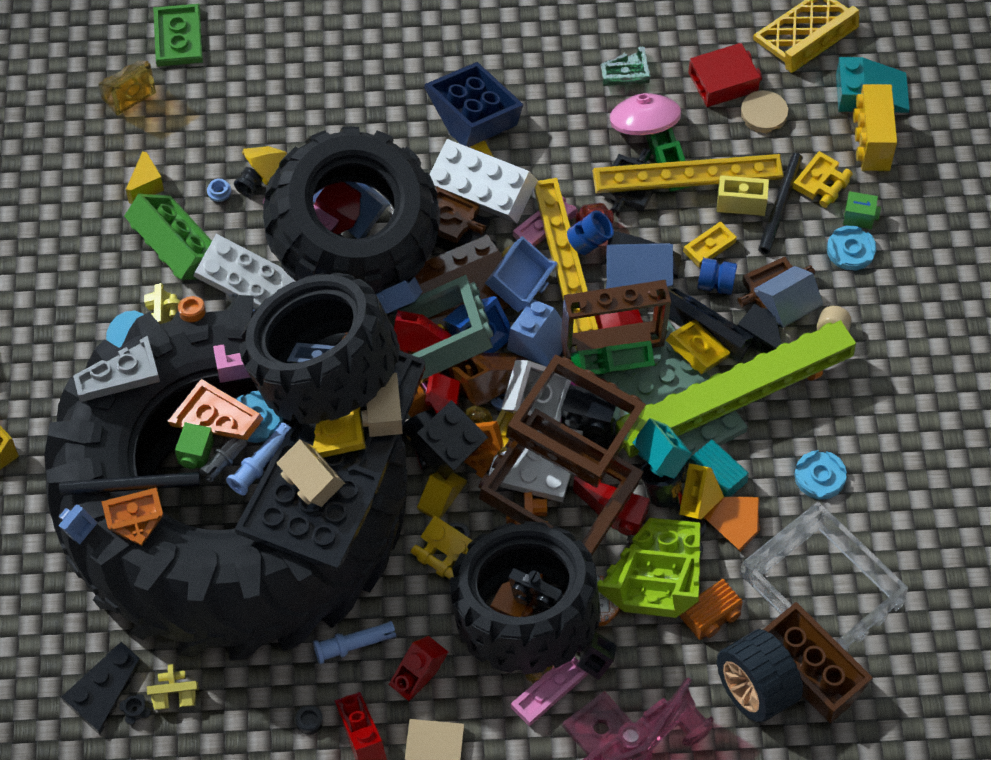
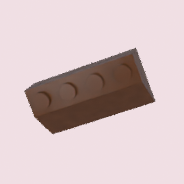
M797 602L763 629L773 634L789 651L801 675L803 683L802 696L830 724L854 703L873 680V677Z

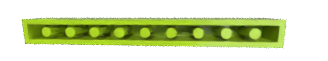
M841 320L833 324L827 323L820 330L811 334L805 333L801 335L798 340L789 344L783 343L775 350L767 354L761 353L747 363H739L725 373L714 374L709 380L700 384H692L685 391L678 394H670L663 401L656 404H648L645 407L642 419L623 448L629 458L638 455L639 450L632 442L649 418L667 424L677 436H680L853 357L856 342ZM626 414L616 421V436L630 414Z

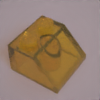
M137 61L128 65L123 70L111 77L105 78L98 84L101 98L117 116L156 93L151 65L148 61Z

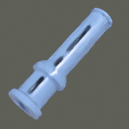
M281 423L251 458L243 459L241 462L242 466L235 474L229 475L226 478L228 485L236 493L246 495L248 487L255 479H260L263 476V468L271 461L291 429L288 424Z
M389 621L388 623L345 636L337 633L333 638L324 641L314 640L313 646L319 664H322L324 660L339 655L345 657L348 651L396 638V633L393 632L395 628L392 621Z

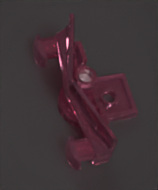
M688 677L684 679L670 701L667 702L665 698H662L645 711L643 717L635 723L628 718L604 691L565 720L562 727L586 753L587 757L583 760H651L653 749L676 726H679L686 734L682 745L692 746L702 741L710 733L714 725V719L711 716L706 720L695 708L696 703L688 688L692 680ZM598 723H603L607 725L609 731L605 734H598L594 731L593 727Z

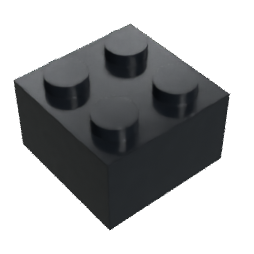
M571 384L561 408L562 424L569 428L583 431L584 437L601 447H610L616 435V421L621 418L620 408L580 386Z
M451 400L416 433L409 444L446 480L484 443L488 436Z

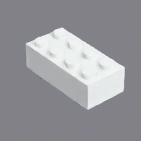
M446 139L430 173L435 187L438 186L480 205V209L516 224L538 182L528 170L449 139Z

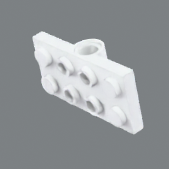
M218 234L215 235L194 273V277L227 293L226 298L231 303L239 295L254 296V308H257L265 299H268L280 288L295 282L282 267Z

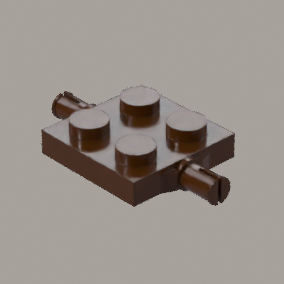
M437 186V201L440 209V226L437 236L457 244L462 235L469 229L483 235L486 225L474 221V218L480 211V205Z
M782 257L743 275L742 282L749 290V293L737 299L740 307L743 308L755 302L761 308H766L754 292V288L792 268L793 266L786 257ZM811 265L803 268L815 275V270Z

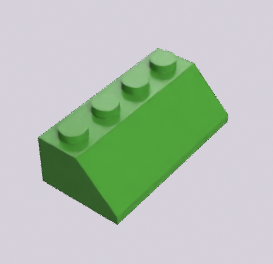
M138 194L124 215L129 221L131 228L138 232L145 239V243L156 251L159 259L173 270L174 276L180 280H197L194 277V273L212 240L170 195Z

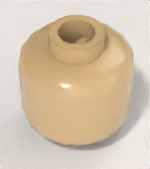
M828 306L819 315L817 330H820L827 323L833 324L841 320L849 332L851 316L846 309L840 306Z

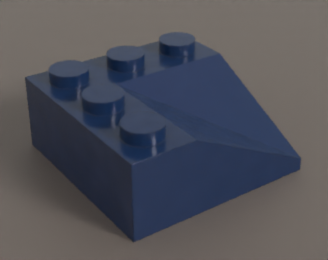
M478 62L428 82L424 86L450 135L461 145L467 147L517 126L524 105Z

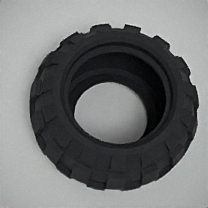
M348 126L342 127L338 133L329 134L324 130L310 136L306 140L305 145L300 148L295 146L281 160L278 169L270 178L266 188L263 219L269 248L281 262L282 269L292 279L298 281L307 276L321 273L327 275L333 273L349 274L356 279L366 282L377 294L400 282L413 279L421 271L436 243L440 226V209L437 201L438 193L429 172L425 173L421 168L419 157L409 147L400 148L393 143L392 136L378 130L373 135L360 132L359 127ZM357 182L379 191L390 202L394 212L387 225L378 233L361 239L344 238L332 233L320 222L314 210L313 196L321 189L335 183Z

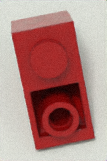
M430 636L412 642L388 685L406 700H412L438 672L449 652Z

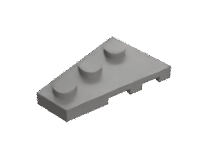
M148 336L140 339V344L131 349L125 347L118 351V356L109 361L101 360L73 375L80 402L160 382Z

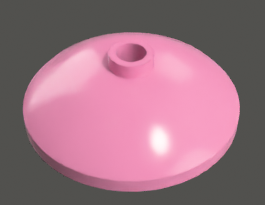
M643 93L619 103L610 114V123L615 130L624 134H655L673 127L681 118V109L675 101L668 97Z

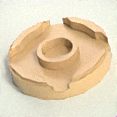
M763 90L753 92L746 96L742 102L741 118H743L748 128L756 132L770 133L772 130L783 127L787 121L788 107L786 101L774 92Z

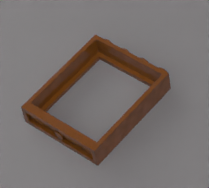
M536 408L531 415L527 414L522 423L597 465L607 451ZM509 439L506 444L507 451L504 455L499 454L492 465L494 470L490 476L485 474L478 486L481 489L479 499L520 524H524V521L543 522L549 528H553V525L496 492L525 450V447L519 445L518 442ZM618 456L607 474L619 480L620 484L582 541L592 556L637 488L643 475L642 470Z

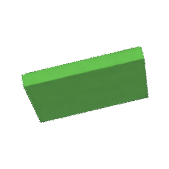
M188 4L153 7L157 67L203 63L200 5Z

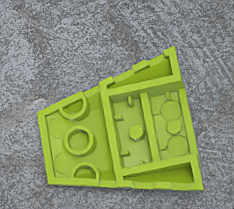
M649 518L632 539L633 544L622 551L620 554L621 559L617 564H612L606 571L607 576L604 580L597 582L598 592L624 612L677 618L699 602L700 523Z

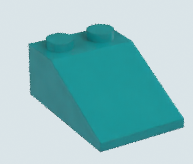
M839 57L836 71L838 112H853L854 108H857L856 98L857 94H861L863 84L892 85L894 113H909L906 72L863 57Z

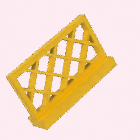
M804 0L755 33L753 40L785 62V69L793 73L859 27V9L854 6L847 8L837 0H823L827 5H813L818 0ZM800 12H810V17H797V14ZM813 12H827V16L813 17ZM829 12L841 13L838 16H829ZM810 23V28H796V24ZM813 23H826L821 28H813ZM783 24H794L793 28H780ZM767 35H777L776 40H766L764 37ZM779 35H793V40H779ZM796 35H809L805 39L796 40ZM779 46H793L785 53L779 49Z

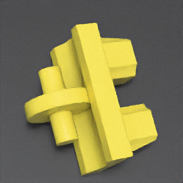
M162 283L156 284L154 292L144 296L145 306L149 310H154V313L151 314L159 324L169 322L174 318L178 311V304L181 301L177 299L176 294L166 292L163 289Z
M169 664L168 673L158 674L159 682L169 681V684L147 686V695L151 696L154 710L169 709L168 694L179 693L180 707L195 706L196 691H199L198 682L176 683V680L186 679L185 671L175 672L174 664Z

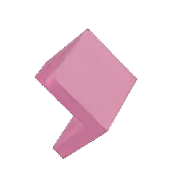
M224 344L213 346L220 383L250 377L241 361L240 353L226 355Z

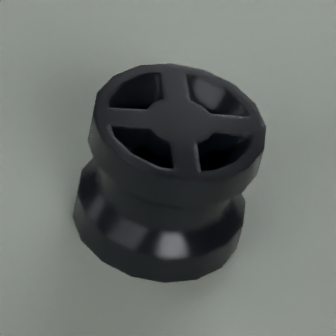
M245 167L241 172L242 176L234 181V187L242 195L251 198L255 195L256 188L261 187L263 184V178L255 169Z

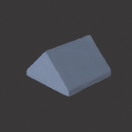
M796 266L754 288L756 295L772 315L776 317V321L782 329L823 306L814 274Z

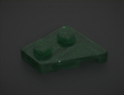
M638 47L637 53L630 56L624 53L616 59L601 63L603 86L650 83L645 47Z

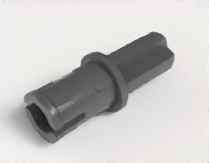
M231 438L221 449H216L214 451L215 455L199 470L201 475L206 473L207 475L204 478L209 482H213L226 466L233 464L232 460L246 447V440Z

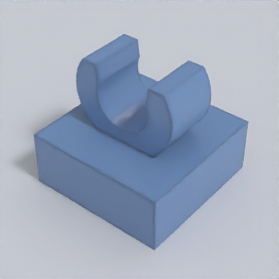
M77 504L71 511L65 508L59 515V518L63 520L59 527L78 544H81L98 523L84 508Z

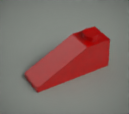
M575 476L573 491L600 515L617 488L604 483H600L596 488ZM633 493L611 527L624 535L635 536L643 526L648 513L650 499Z

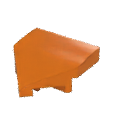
M497 421L475 423L488 438L465 463L477 471L476 475L481 478L490 469L494 456L498 455L504 446Z
M157 488L101 501L108 529L141 546L163 517Z
M723 497L703 518L741 552L760 531L759 497Z

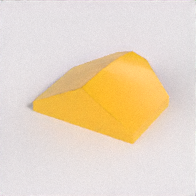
M266 146L245 148L242 154L263 178L262 182L268 185L270 178L278 169L279 163L287 155V152Z

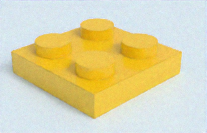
M696 319L670 333L666 339L673 350L682 355L690 363L691 367L700 374L707 372L726 360L731 353Z

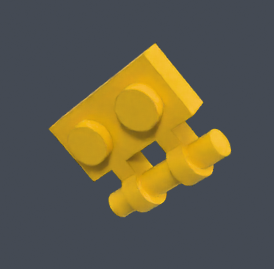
M819 151L794 181L793 189L812 200L817 194L822 195L823 198L819 201V204L827 208L830 203H834L838 198L840 190L846 188L850 183L849 179L853 173L849 169H845L842 173L837 171L839 162ZM829 179L834 181L831 187L825 185Z
M434 515L421 535V538L428 542L427 546L423 549L415 544L410 553L416 556L417 561L421 564H428L434 568L436 574L442 578L447 577L450 579L454 577L452 567L460 553L467 554V546L473 540ZM437 549L447 555L444 561L433 556Z

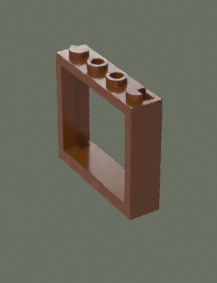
M666 280L564 295L561 329L564 357L571 360V349L575 346L577 351L606 346L651 341L652 348L663 347L665 345L671 305ZM654 307L652 321L573 333L574 319ZM579 308L580 312L574 313V309ZM656 334L659 339L652 340L651 335Z
M555 354L507 425L506 437L512 441L515 440L519 445L597 488L642 419L646 404L639 397L621 391L614 383L605 382L592 371L583 370L570 359L562 358ZM555 373L630 414L598 465L522 423Z

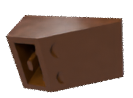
M480 353L448 369L451 378L460 381V393L478 407L489 403L491 399L501 394H506L515 360L528 359L516 353Z

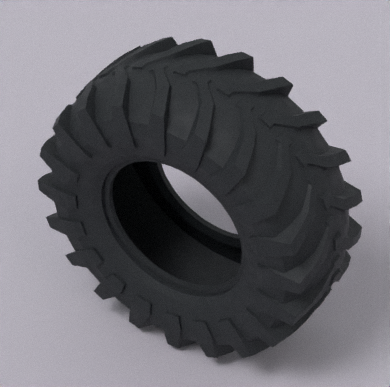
M239 295L233 300L228 309L205 312L204 317L196 322L182 320L179 311H177L171 321L159 324L154 316L148 312L135 320L120 348L104 339L94 349L86 368L101 360L109 361L118 356V351L125 347L131 349L140 344V339L148 336L160 382L80 402L74 378L70 377L58 404L56 422H50L45 447L46 492L49 512L63 552L67 555L65 558L70 568L76 573L78 578H82L86 582L87 587L95 594L92 600L100 610H112L135 624L130 632L132 635L141 640L150 636L161 635L171 640L180 641L177 655L187 657L196 656L200 651L211 646H223L229 649L230 661L245 660L270 640L277 639L283 652L297 647L307 639L321 619L333 628L353 609L362 590L369 593L372 591L387 567L391 550L395 549L404 523L407 469L405 443L402 441L401 434L374 502L339 573L237 535L235 529L208 530L196 528L176 521L164 512L163 517L142 546L110 531L101 501L145 490L60 496L59 482L155 475L165 458L176 448L183 429L172 427L168 420L201 379L234 399L242 395H248L252 391H259L251 377L220 383L213 346L224 344L226 355L240 353V344L243 343L241 334L246 322L251 320L254 315V296ZM346 333L331 335L313 344L336 346L345 337ZM295 418L293 421L284 419L283 423L288 424L292 428L297 419ZM76 504L84 508L98 522L81 544L72 540L59 527V524L63 521L59 518V515L65 508L71 511Z

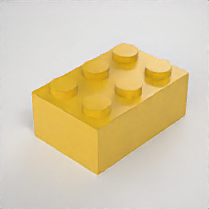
M863 84L861 94H857V108H854L853 122L858 124V127L855 128V142H859L856 158L857 161H861V171H890L897 145L892 85Z

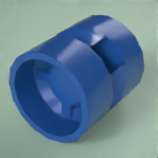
M597 210L588 214L582 221L577 222L567 231V237L571 246L582 255L589 254L598 245L603 244L614 235L613 225L609 218Z
M703 257L697 289L712 291L716 288L718 293L732 295L737 263L724 261L722 264H718L715 259Z

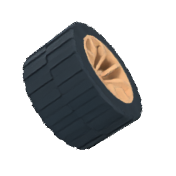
M756 629L718 653L717 667L721 682L735 706L749 719L763 723L801 699L803 683L797 665L782 642L773 634L768 633V631Z

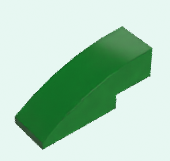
M672 127L659 133L645 135L655 163L686 161L680 142L676 141ZM675 187L668 189L670 192H673L688 187Z
M651 341L606 346L570 354L571 361L583 370H590L596 375L655 366Z

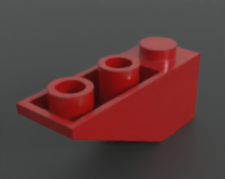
M397 311L394 330L397 334L400 351L410 353L411 351L418 352L452 336L422 314Z
M361 692L335 700L355 759L387 760L383 742Z

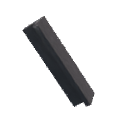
M667 286L671 299L669 318L681 326L696 319L731 352L729 357L737 362L742 361L755 337L676 286Z

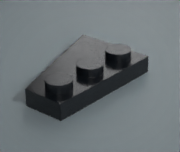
M120 642L61 697L63 702L101 735L105 728V722L117 706L116 703L123 690H126L141 663L140 658L125 644Z

